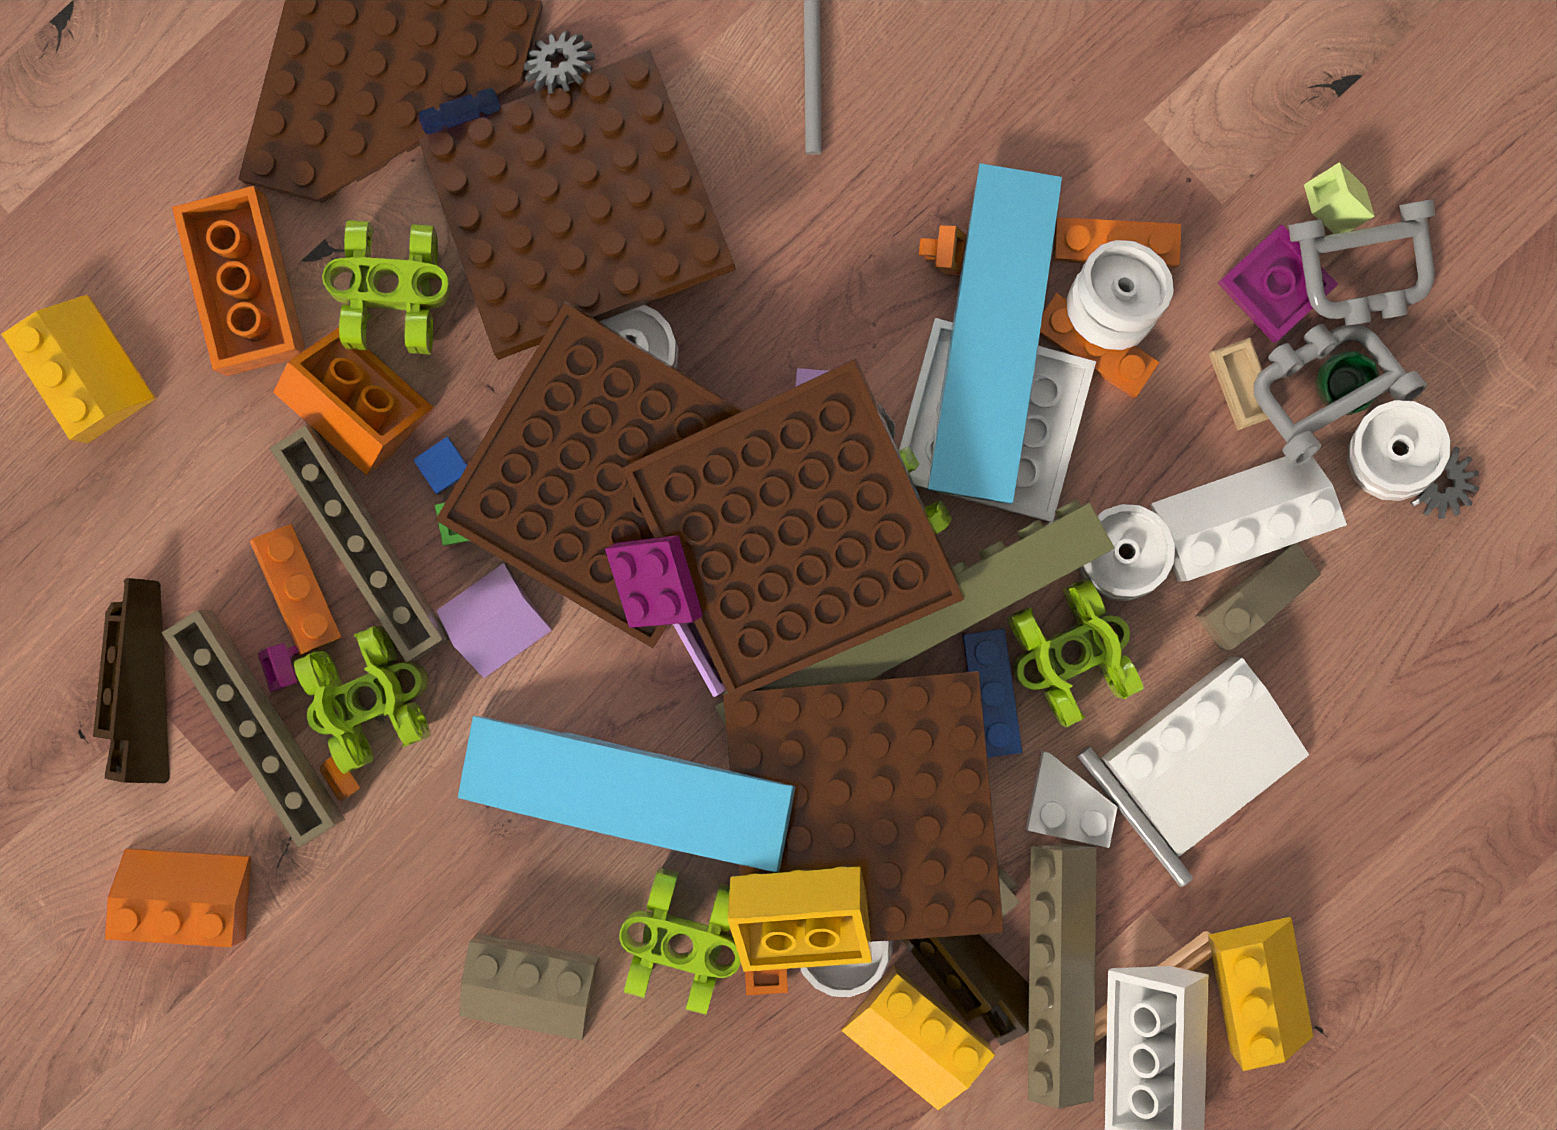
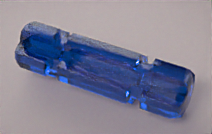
M487 88L476 92V97H472L469 94L439 104L440 109L435 110L434 106L421 110L418 113L420 125L425 134L431 135L443 131L442 126L447 125L449 129L480 118L479 114L482 112L485 116L493 114L500 110L499 98L493 88Z

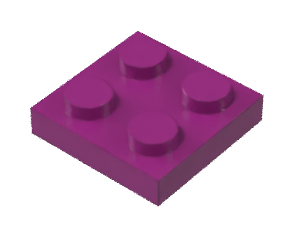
M1282 224L1273 230L1217 282L1273 343L1281 339L1313 309L1306 290L1300 243L1298 241H1290L1289 231ZM1321 266L1324 292L1327 296L1339 284Z
M679 535L619 542L605 548L629 628L691 623L703 616Z

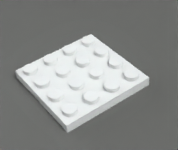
M935 318L899 447L900 451L909 446L920 465L915 471L910 472L909 475L914 486L924 489L928 488L939 415L938 408L953 324ZM1038 346L1013 504L952 494L946 495L1051 523L1054 520L1096 361Z

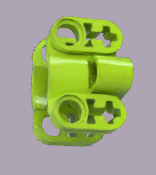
M347 220L344 238L346 258L332 260L326 265L322 274L323 284L330 295L338 302L350 304H343L340 311L339 335L342 345L345 349L367 351V319H372L367 308L406 310L405 346L409 353L431 354L433 346V317L430 309L439 308L444 305L451 293L450 282L446 273L437 266L438 236L435 227L412 224L409 260L371 258L372 235L374 233L371 223L369 221ZM343 272L352 273L348 290L341 291L334 288V280L339 274ZM385 275H393L399 279L398 287L391 293H381L377 290L379 279ZM432 277L442 282L441 290L434 296L429 279Z
M1082 579L1063 589L1065 599L1076 618L1077 625L1048 639L1044 637L1037 625L1031 607H1025L1007 616L1008 623L1021 648L1026 650V652L1017 657L1013 664L1015 680L1028 689L1039 690L1050 687V689L1044 691L1045 698L1058 723L1066 728L1085 719L1071 693L1070 688L1073 686L1067 683L1066 680L1096 665H1099L1109 688L1117 698L1126 699L1144 690L1140 676L1133 663L1126 655H1121V650L1126 647L1130 639L1129 626L1118 616L1103 615L1106 613L1104 604L1098 591L1089 579ZM1107 622H1111L1116 626L1118 636ZM1073 640L1080 646L1081 656L1075 663L1068 664L1063 660L1061 650L1065 643ZM1032 659L1036 660L1038 671L1042 674L1041 679L1036 682H1029L1023 673L1025 664Z
M372 626L365 631L354 634L368 666L364 670L369 673L346 684L341 682L337 668L326 651L313 652L304 658L294 661L295 672L301 686L308 695H314V700L307 711L308 724L317 733L334 735V737L328 739L329 750L336 766L344 774L373 762L372 749L363 733L361 724L383 714L384 716L389 715L399 738L403 742V748L431 736L429 724L420 706L416 702L409 704L410 701L423 694L428 685L427 672L421 665L415 662L392 665V662L398 659L397 652L391 637L383 626ZM403 669L412 672L415 677V686L409 693L402 691L400 682L397 679L398 674ZM365 686L370 687L376 693L377 700L372 709H366L359 701V693ZM333 706L336 708V710H337V712H338V716H337L336 713L334 712Z
M659 867L646 910L650 911L631 913L626 917L620 929L619 939L622 947L634 955L624 993L644 998L654 963L695 974L686 1010L706 1015L716 978L732 976L741 964L733 936L726 933L730 930L728 922L730 886L719 884L709 925L668 914L679 872ZM641 922L646 924L643 931V942H637L630 936L629 926L633 923ZM676 934H685L692 940L693 948L689 952L678 953L671 948L670 938ZM722 945L730 947L735 955L734 959L725 965L716 963Z

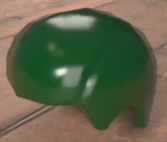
M1346 351L1332 355L1320 366L1315 380L1316 393L1322 403L1327 406L1379 377L1375 361L1358 351ZM1376 398L1354 409L1346 415H1352L1354 413H1359L1363 410H1366L1368 406Z

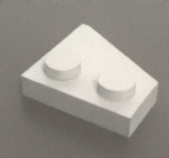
M1041 751L1025 829L1031 832L1109 848L1118 807L1049 752Z

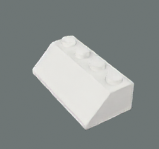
M1285 456L1150 504L1152 511L1158 514L1171 531L1175 543L1174 564L1172 568L1177 582L1189 581L1347 525L1334 487L1313 456L1298 465H1292Z
M1172 966L1112 968L1108 970L1105 1130H1204L1208 974Z

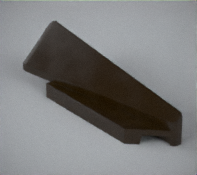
M126 578L124 580L123 601L111 602L105 612L93 737L111 740L104 779L123 783L164 784L169 781L161 584L155 580Z
M980 934L902 940L966 1022L981 1015L1001 1046L1028 1033L1029 983Z

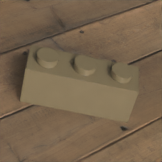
M477 933L469 941L461 981L460 1016L583 1040L599 957Z

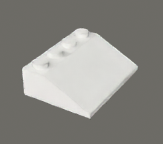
M1230 656L1102 756L1101 759L1173 852L1180 857L1299 764L1309 754L1269 691L1244 659Z

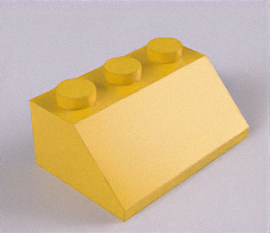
M87 294L37 310L1 333L69 440L88 444L156 399L91 297Z
M836 867L834 869L810 871L795 870L772 874L755 873L746 876L730 877L728 922L744 972L872 963L867 895L860 867Z
M1286 917L1209 934L1208 938L1231 1054L1243 1071L1286 1062L1314 1037L1292 919Z
M895 965L890 968L841 1028L842 1032L937 1110L967 1090L995 1056L990 1043Z

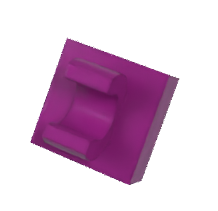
M285 643L268 647L258 653L270 693L297 683L296 679L298 677L295 668L291 664L292 656L299 654L296 646L286 649Z

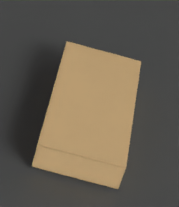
M1251 338L1210 352L1209 357L1237 431L1268 420L1269 418L1260 408L1254 397V382L1257 375L1262 371V367Z

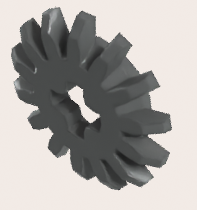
M563 31L559 41H556L555 35L550 33L548 34L550 44L546 45L544 42L537 40L535 46L540 51H529L528 59L532 60L524 64V71H529L525 79L528 83L536 79L534 89L540 91L546 84L548 86V93L554 94L555 88L561 86L565 92L570 90V83L576 81L580 85L584 81L580 76L582 72L591 73L592 66L585 63V61L595 60V53L587 51L593 47L591 42H581L584 37L580 33L573 35L569 39V31ZM563 53L567 61L560 62L559 67L553 68L549 60L556 59L558 54Z
M1453 447L1444 468L1447 471V478L1453 480V486L1444 488L1443 493L1437 492L1438 485L1432 483L1410 502L1413 507L1421 502L1426 503L1427 505L1422 514L1429 516L1434 508H1438V519H1445L1448 507L1451 508L1454 516L1461 514L1459 501L1468 507L1472 505L1473 502L1465 494L1466 490L1477 493L1479 487L1469 484L1468 478L1478 476L1479 472L1477 470L1465 471L1464 468L1473 459L1467 456L1459 462L1457 459L1460 448Z

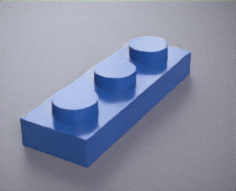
M1005 629L962 634L967 672H980L988 758L1022 753Z

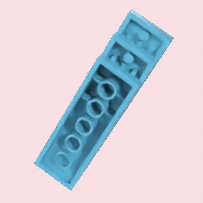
M979 164L938 408L939 415L933 445L934 451L928 491L1013 504L1043 315L1062 177Z
M473 716L458 798L654 846L780 872L796 786L573 733H560L526 724H513L484 716Z

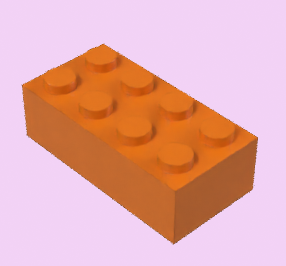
M250 186L172 206L213 371L230 376L289 361L306 350L267 196L255 186Z

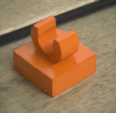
M940 225L938 239H920L919 256H925L924 260L936 261L935 267L945 275L961 276L966 234L957 226Z

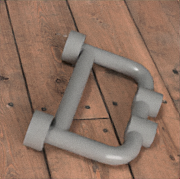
M1434 199L1399 205L1401 222L1325 236L1323 219L1288 225L1290 241H1299L1307 295L1314 310L1326 318H1344L1346 326L1371 322L1370 313L1381 311L1382 319L1407 315V305L1422 301L1431 292L1434 284L1435 268L1427 218L1436 216ZM1413 237L1418 273L1417 282L1413 287L1340 302L1328 300L1324 292L1319 254Z
M1319 324L1304 335L1305 346L1294 351L1289 343H1285L1277 347L1269 355L1268 359L1272 364L1257 375L1254 382V397L1260 408L1287 442L1282 450L1292 465H1298L1311 458L1321 448L1320 442L1313 435L1315 431L1388 390L1395 400L1412 401L1427 388V383L1417 371L1407 373L1381 339L1369 328L1355 324L1343 325L1329 331L1324 324ZM1346 341L1360 342L1381 367L1384 374L1294 424L1270 391L1271 384L1281 377L1283 379L1291 377L1303 365L1315 358L1322 359L1328 356L1340 344Z

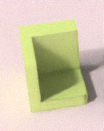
M1340 162L1304 184L1312 214L1318 220L1323 219V224L1333 234L1352 231L1375 217L1367 189Z

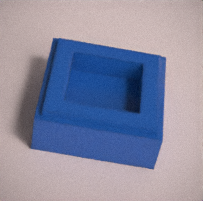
M449 437L444 438L413 459L437 495L457 483L468 465Z

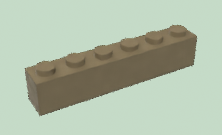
M305 425L270 447L273 455L405 661H417L448 641L450 638L321 435L314 428Z
M196 610L162 632L297 847L300 848L343 822L345 820L344 816L213 610Z
M1068 843L1031 846L1028 1100L1058 1109L1094 1101L1097 847Z

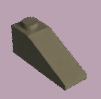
M1298 543L1289 545L1197 614L1196 618L1220 649L1233 650L1266 625L1321 574Z

